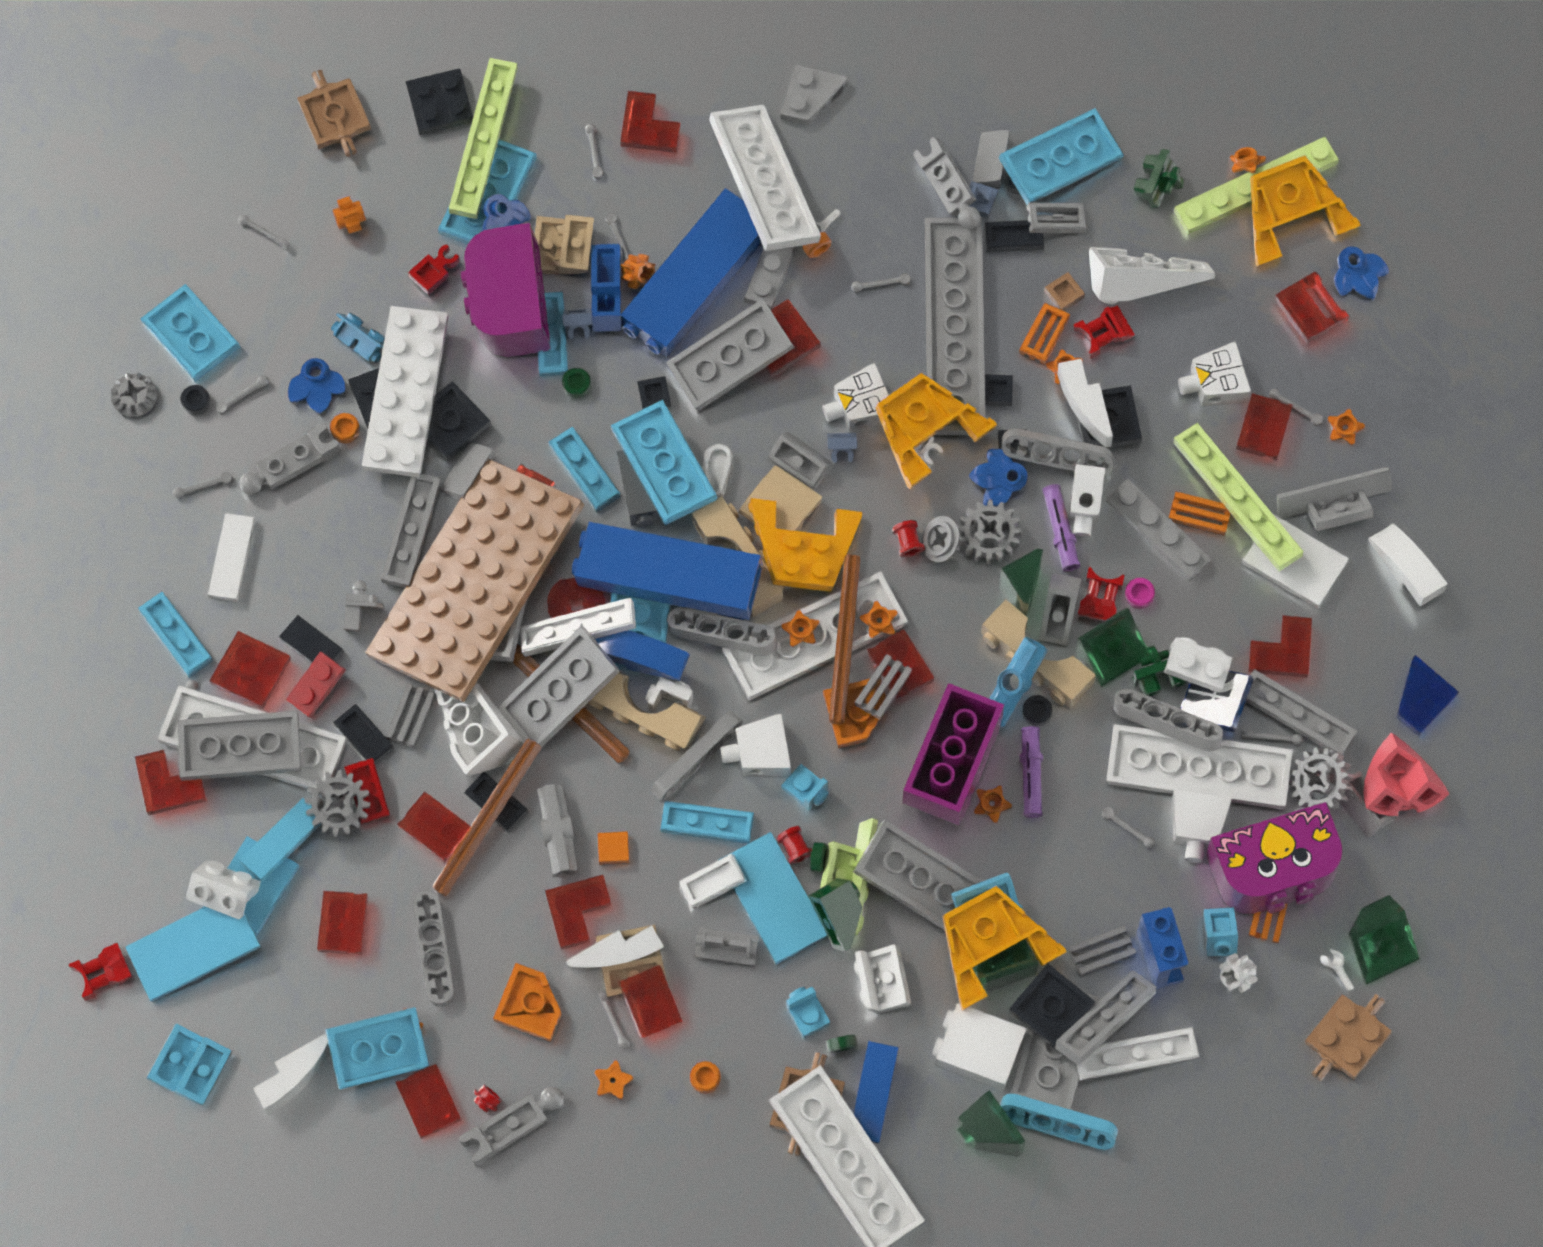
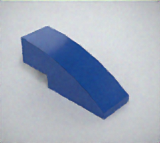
M620 244L592 245L591 312L593 332L621 331Z
M629 630L595 639L614 663L625 665L631 671L680 681L690 654L684 650Z
M868 1041L853 1114L872 1143L879 1144L899 1047Z

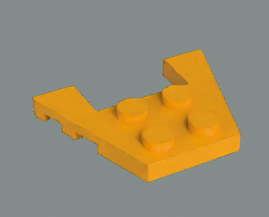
M1305 155L1250 177L1256 266L1283 256L1272 228L1318 210H1325L1335 236L1361 226L1358 219L1353 217L1347 210L1345 203L1334 194L1327 185V181Z
M920 373L877 403L875 407L909 490L932 472L914 450L916 447L954 420L958 421L974 442L980 440L997 426L993 419L990 417L986 419L977 413L976 408L967 403L965 405L951 396L952 392L923 373Z
M750 498L748 509L753 515L757 536H760L762 552L773 585L831 592L862 518V512L836 509L834 513V535L776 528V501Z
M997 886L942 916L962 1011L988 996L972 969L975 966L1024 939L1027 940L1041 966L1067 952L1060 943L1058 944L1049 936L1044 928L1028 917L1025 911Z

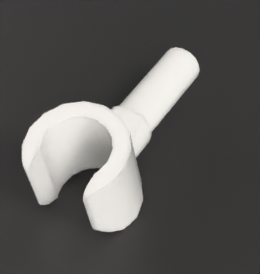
M835 209L826 219L821 222L815 221L817 228L821 230L820 232H825V229L841 214L840 211Z
M1330 949L1334 956L1332 963L1327 956L1321 955V963L1326 967L1334 969L1347 991L1353 989L1354 986L1343 968V954Z

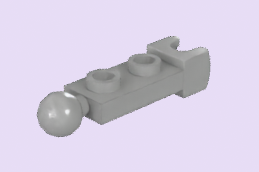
M932 137L929 141L932 146L930 155H922L920 151L916 150L913 156L920 168L926 173L948 213L954 217L959 214L958 220L961 226L966 229H973L980 223L981 216L976 208L969 207V205L977 199L953 161V156L945 143L938 138Z
M321 423L307 431L306 435L256 462L260 472L257 474L253 472L245 473L239 482L240 489L245 494L254 495L261 490L262 484L267 482L272 490L320 462L324 463L337 456L341 452L340 446L336 440L323 443V440L328 438L330 433L327 424Z
M549 1087L542 1092L540 1100L536 1102L530 1093L486 1122L475 1126L461 1135L459 1141L463 1147H468L471 1144L480 1145L479 1150L472 1155L474 1165L480 1166L494 1157L496 1153L546 1123L548 1120L543 1112L545 1110H558L564 1103V1094L559 1088Z

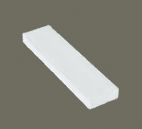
M631 598L521 626V651L527 657L557 649L580 626L586 628L594 639L636 628L634 602Z
M1193 1027L1104 1043L1080 1065L1077 1064L1080 1081L1193 1060L1200 1056Z

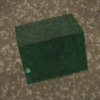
M1039 548L1001 568L999 589L1006 600L1026 617L1029 615L1041 570L1043 549Z
M1127 607L1077 638L1075 652L1084 665L1096 675L1095 680L1101 687L1140 663L1139 658L1148 656L1147 647L1130 609Z
M1024 939L972 969L987 993L1036 975L1038 960Z

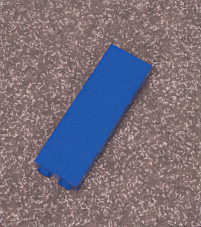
M726 188L721 192L622 312L621 325L623 331L628 336L634 339L638 337L644 341L646 347L651 352L657 355L661 353L665 357H669L762 243L744 200Z
M589 522L587 530L582 531L580 535L579 548L582 549L579 558H575L573 561L572 575H574L577 585L580 587L749 620L763 569L761 555Z

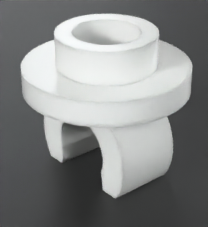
M933 436L914 449L926 465L934 463L928 456L930 449L935 454H940L943 451L939 444L933 443Z

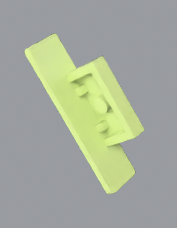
M871 818L859 824L855 848L834 841L828 843L820 888L837 878L850 880L860 892L859 901L862 907L864 906L869 894L868 882L853 873L877 831V819ZM862 911L855 932V936L858 935L864 923Z

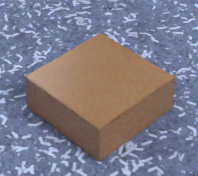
M1069 272L1045 286L1044 292L1053 304L1062 311L1067 310L1085 297V293Z

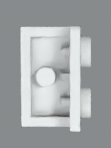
M1176 637L1170 645V654L1164 673L1220 693L1223 690L1233 657L1225 655V652L1221 649L1205 648L1197 645V642L1193 639Z
M206 860L192 872L186 899L236 919H241L247 902L258 893L261 881L253 879L246 872H235L227 869L220 862Z
M894 944L871 952L862 950L855 952L856 961L854 968L862 986L860 998L868 1011L881 1014L911 1005L899 945Z

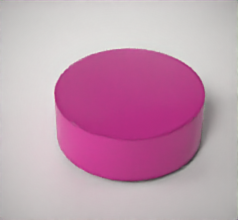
M1145 578L1131 580L1125 590L1127 603L1136 609H1144L1151 605L1155 596L1153 584Z

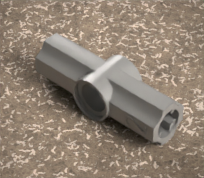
M546 785L537 790L543 818L541 820L545 847H548L551 873L553 877H570L578 873L573 846V842H575L571 816L567 812L565 791L563 790V785Z

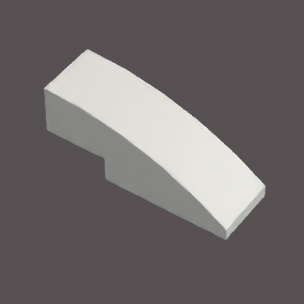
M1082 359L1058 363L1057 375L1071 409L1082 425L1098 442L1106 448L1111 447L1113 435L1100 383L1088 385Z
M1394 523L1369 537V542L1401 587L1406 586L1419 606L1445 592L1448 583L1419 547Z
M652 925L626 940L620 930L569 958L566 962L569 967L612 966L642 958L664 946Z
M326 1033L275 1061L274 1063L280 1073L253 1088L268 1115L295 1097L311 1081L326 1061L330 1053Z

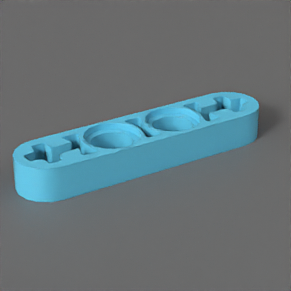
M1018 1094L1003 1096L998 1110L999 1116L1008 1123L1097 1149L1107 1150L1113 1148L1118 1134L1116 1125L1110 1121ZM1036 1115H1044L1050 1118V1120L1041 1119ZM1067 1123L1075 1124V1125L1079 1126L1080 1128H1079V1129L1072 1128V1127H1069V1126L1066 1125V1124H1067Z

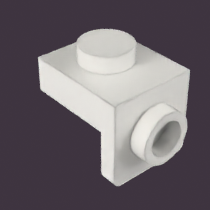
M660 677L657 685L652 684L645 698L648 701L649 711L655 713L661 699L673 704L681 703L688 708L691 707L694 701L693 691L690 690L689 685L682 681L674 680L672 682L663 677Z

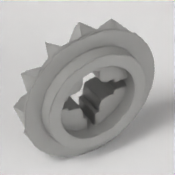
M139 372L137 374L126 373L121 379H116V383L113 389H111V402L114 408L122 415L129 417L144 415L152 409L157 400L155 384L149 376L146 377ZM130 386H133L136 391H141L137 393V403L134 402V399L132 400L131 396H126L130 394Z
M938 516L932 519L926 526L922 536V543L925 546L924 553L931 561L945 563L946 560L954 559V552L960 550L958 543L963 537L959 534L961 526L955 523V519L947 516ZM943 534L947 535V537L944 539L945 545L940 544V542H942L943 540Z

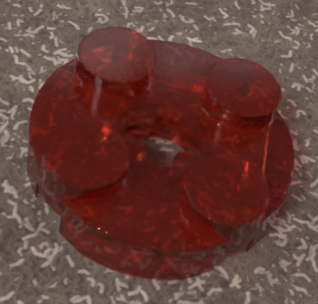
M575 578L559 580L551 588L547 597L549 618L577 612L571 610L572 606L569 602H576L578 599L583 600V609L581 610L604 605L606 600L603 591L580 587L577 585Z

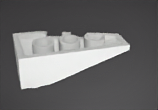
M1090 247L1089 250L1092 290L1100 301L1107 304H1116L1117 301H1131L1215 278V272L1207 262L1175 257L1169 258L1168 262H1165L1150 253H1144V256L1141 258L1126 255L1127 250L1118 248Z
M477 682L465 702L435 689L438 704L442 706L445 721H443L444 727L448 731L451 745H449L451 754L466 775L471 776L505 766L517 755L524 744V740Z

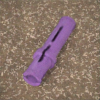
M1058 484L1046 486L1042 491L1045 496L1055 537L1053 545L1058 549L1062 570L1064 572H1071L1081 567L1075 548L1077 543L1076 536L1071 532L1061 486ZM1056 505H1057L1058 512H1059V516H1060V520H1061L1060 523H1059L1058 516H1057V512H1056V508H1055ZM1062 533H1064V537H1065V540H1066V544H1067V548H1068L1067 551H1066V547H1065V544H1064V540H1063Z
M1028 726L1021 728L1022 753L1019 755V761L1023 763V816L1026 818H1039L1043 816L1041 794V762H1043V754L1040 753V728Z

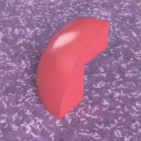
M1390 733L1370 763L1364 782L1363 794L1367 809L1382 815L1398 816L1399 811L1415 809L1417 812L1425 811L1444 800L1449 795V792L1427 762L1403 740Z

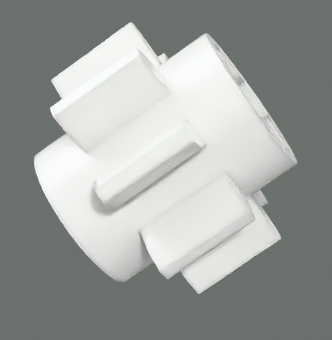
M1234 953L1226 958V962L1219 965V968L1222 970L1220 981L1228 987L1229 991L1238 987L1240 993H1243L1250 988L1251 984L1258 980L1255 976L1257 966L1248 958V955L1239 959L1238 955Z

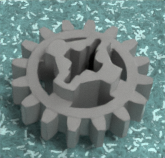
M989 500L987 506L983 507L979 501L975 511L970 507L967 508L966 514L968 517H960V524L962 526L959 534L963 539L959 540V545H967L965 554L968 556L975 553L976 562L985 557L986 563L990 564L992 558L996 557L997 561L1001 563L1003 554L1011 557L1013 554L1011 547L1018 548L1019 546L1017 538L1021 537L1022 529L1016 527L1019 526L1020 519H1012L1014 510L1011 508L1005 512L1003 510V502L994 507L992 500ZM972 525L974 526V530L976 531L973 538L970 535V528ZM1006 526L1009 530V536L1007 539L1005 538V534L1003 533Z
M1315 747L1313 753L1303 752L1305 760L1296 759L1295 763L1298 769L1290 770V774L1295 776V780L1289 782V786L1296 788L1292 797L1300 799L1298 805L1307 808L1326 802L1328 809L1330 807L1338 810V801L1347 802L1348 800L1344 794L1345 791L1353 790V787L1348 785V780L1353 779L1354 775L1347 773L1351 764L1343 761V754L1335 753L1334 750L1329 748L1323 750ZM1324 795H1329L1328 797L1322 799Z
M341 770L337 771L336 777H332L329 772H325V781L317 777L315 778L317 788L308 787L307 789L312 798L305 799V804L312 806V808L306 811V815L315 816L312 826L315 827L322 824L323 834L328 829H333V836L337 837L339 830L343 829L344 833L349 835V827L351 825L359 829L360 823L358 819H367L368 815L362 809L370 808V802L363 801V798H366L369 792L368 790L360 791L363 781L352 782V773L347 778H343ZM342 784L347 787L341 790L333 789L331 785ZM319 794L325 799V806L320 811L317 807ZM356 795L358 808L354 813L350 808V801ZM334 797L336 800L345 797L342 805L343 809L335 807L330 810L332 806L331 798ZM331 817H340L345 822L334 823L328 820Z

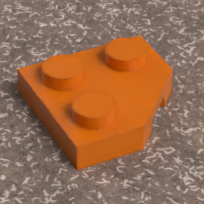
M870 678L848 685L845 723L840 725L831 723L838 749L867 742L880 721L855 706V701ZM881 678L879 679V681L877 682V684L875 685V687L873 688V690L871 691V693L869 694L864 703H869V701L871 700V698L873 697V695L882 683ZM832 688L823 690L828 715L830 713ZM885 691L874 706V709L877 711L886 699Z
M515 963L493 1020L494 1022L551 1042L562 1013L543 972Z

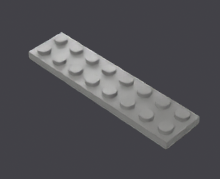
M982 217L980 223L973 229L963 228L958 218H925L926 376L952 392L951 396L965 405L968 403L976 408V412L985 417ZM954 420L935 435H968V433L957 420Z

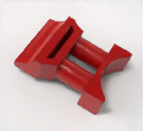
M1118 305L1114 307L1107 306L1100 314V317L1085 324L1084 320L1073 324L1074 331L1084 334L1091 343L1090 359L1101 354V347L1111 342H1124L1135 336ZM1104 327L1107 329V332L1095 338L1092 336V333Z
M1089 567L1086 582L1089 585L1086 596L1080 601L1077 615L1114 623L1117 611L1115 599L1117 591L1122 590L1125 575L1123 574L1114 579H1105L1098 576ZM1100 586L1106 587L1103 599L1098 598Z
M118 943L103 948L97 958L82 964L80 960H76L68 965L71 970L80 973L84 977L85 987L81 995L84 1001L96 997L95 990L109 984L120 986L132 977ZM102 968L104 969V974L90 980L88 979L87 975Z

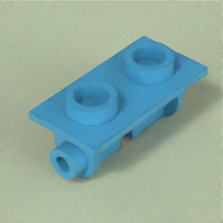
M349 312L348 315L337 313L336 316L342 320L340 322L336 321L332 325L331 331L334 332L333 336L349 347L357 339L359 342L354 351L368 362L373 361L377 363L382 356L380 351L383 349L385 337L374 329L368 331L362 326L364 321L353 313Z

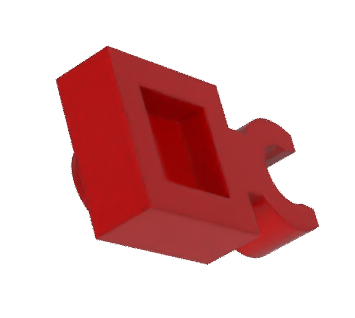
M447 244L440 247L438 256L435 259L428 254L408 272L409 278L428 296L449 278V273L446 269L454 268L460 262L458 254H455L451 259L445 258V255L450 251Z

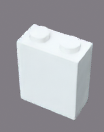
M957 1003L955 1010H948L943 1027L947 1028L944 1039L938 1037L932 1052V1055L937 1056L935 1066L1005 1091L1027 1028L970 1007L962 1011L960 1003Z

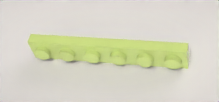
M494 58L489 59L449 205V214L474 219L478 218L517 74V63Z
M1323 137L1256 168L1255 173L1248 172L1175 206L1174 213L1188 235L1252 205L1251 176L1304 155L1319 173L1337 165L1339 159L1326 137Z
M1198 423L1174 437L1173 443L1278 571L1303 557V550Z

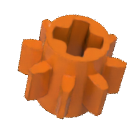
M350 196L337 200L338 208L332 209L339 230L346 228L349 234L362 230L360 222L366 221V217L360 201L352 202Z
M639 253L636 256L629 254L628 259L621 264L622 276L620 278L629 281V288H643L655 274L654 267L656 264L648 262V255Z

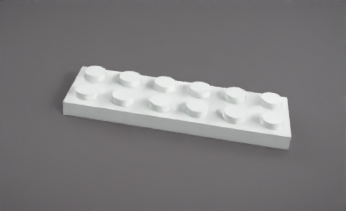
M758 105L711 112L709 121L765 251L819 243L821 234L765 106Z
M397 306L390 307L361 465L362 470L412 477L421 476L449 319L448 313Z
M881 571L858 582L852 651L887 635L881 632L874 638H870L869 626L859 618L861 615L869 613L875 601H878L882 607L888 610H897L898 613L892 621L894 631L908 625V620ZM841 590L800 609L804 616L809 619L819 620L820 622L813 631L816 640L813 645L802 641L794 647L790 646V634L784 631L781 625L790 622L796 614L794 612L767 625L774 630L778 643L775 651L769 655L761 656L722 647V651L749 701L835 660ZM878 618L877 622L881 623L882 619ZM800 627L798 631L802 632L804 629Z
M178 685L158 741L161 744L179 749L178 720L267 712ZM299 722L301 771L261 775L303 788L313 787L316 789L315 778L318 777L325 781V772H329L334 777L347 743V738Z
M1114 724L1106 784L1173 794L1174 789L1221 795L1231 797V802L1285 810L1293 750L1222 740L1221 746L1217 750L1205 751L1152 729Z
M821 1065L768 1100L866 1247H887L925 1221Z

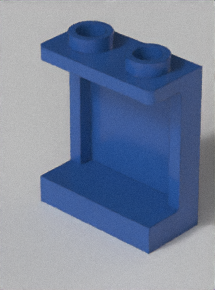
M1167 907L1142 914L1136 934L1152 984L1157 986V989L1183 983L1184 977L1181 968L1188 965V959L1172 908Z

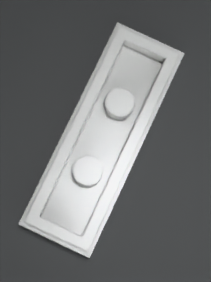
M225 513L208 591L209 598L238 602L255 524L254 517Z

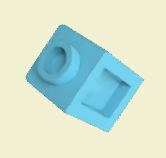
M802 764L781 785L786 793L808 811L814 805L820 806L829 794L827 792L828 781L824 777L819 779Z
M1234 907L1204 909L1203 918L1207 939V956L1237 954L1238 931Z
M801 987L789 994L790 998L786 1000V1008L803 1039L830 1025V1020L816 996L814 987L808 989Z

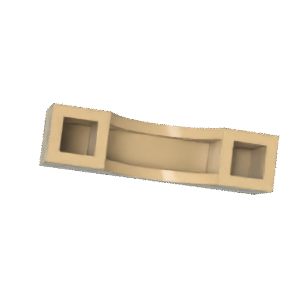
M721 496L716 501L693 512L692 524L706 545L723 546L732 550L761 555L763 569L751 616L754 618L782 602V590L785 587L773 585L762 550L757 551L752 544L754 538L750 530L746 526L741 527L737 521L739 518L737 510L732 503L727 504Z
M1005 599L982 624V638L991 648L996 649L997 647L1005 653V658L1010 663L1025 637L1028 617ZM1074 656L1059 661L1043 659L1032 678V682L1039 687L1042 685L1050 691L1049 695L1057 704L1061 706L1065 704L1071 709L1093 686L1096 675Z
M619 672L588 702L589 705L602 710L605 706L614 711L612 716L628 724L629 720L639 724L638 730L650 737H654L655 734L665 738L664 744L677 751H680L681 748H691L706 719V716L681 703H674L668 709L659 713L651 714L643 711L633 702L628 689L629 676L622 672Z

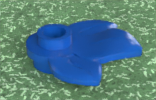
M494 194L484 203L483 211L486 219L483 223V231L518 225L531 219L530 211L519 200L509 201L502 194ZM498 204L500 205V213L497 210Z
M1350 246L1343 249L1338 255L1339 269L1334 276V284L1341 296L1348 294L1354 289L1363 297L1374 299L1378 291L1377 277L1389 274V269L1385 261L1378 255L1364 254L1361 249ZM1349 256L1356 258V265H1352L1349 262Z
M319 358L307 360L301 368V373L291 379L288 387V398L291 403L306 399L309 407L319 414L326 411L330 406L332 394L345 393L343 377L338 372L330 370L328 364ZM314 370L321 371L317 377L311 376V373Z
M989 449L987 451L988 463L976 466L969 474V477L976 485L986 489L983 504L987 506L988 501L992 500L993 506H998L1001 502L1004 504L1008 502L1013 492L1024 488L1028 481V473L1023 465L1013 462L1012 458L1006 456L1002 449ZM1010 472H1017V480L1009 481L1008 474Z

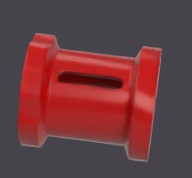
M916 520L903 521L892 527V532L894 535H897L901 547L899 550L900 557H913L925 550V546L923 543H920L916 531L918 528Z
M800 826L791 827L783 831L776 838L778 843L783 844L788 853L790 865L799 864L811 857L812 848H809L804 841Z

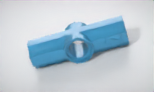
M1024 637L1008 667L998 676L997 686L989 698L1004 704L1001 727L1006 725L1022 695L1030 689L1032 678L1048 652L1044 645L1029 637ZM1013 674L1019 679V686L1016 690L1010 685V678Z

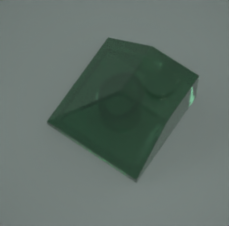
M1390 895L1362 907L1348 934L1363 982L1367 985L1420 958L1406 912Z
M990 1090L984 1093L958 1117L957 1124L959 1127L956 1131L965 1144L970 1142L974 1149L1015 1157L1023 1154L1025 1139Z

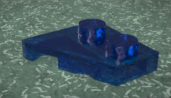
M1415 655L1410 664L1396 718L1419 737L1458 696L1459 691Z

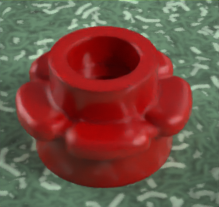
M484 1084L479 1090H474V1094L477 1096L474 1102L486 1113L490 1109L495 1112L497 1111V1106L501 1103L502 1099L491 1088Z

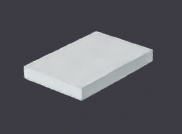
M1273 514L1303 550V557L1278 571L1254 542L1243 559L1242 564L1318 609L1347 565L1349 558Z

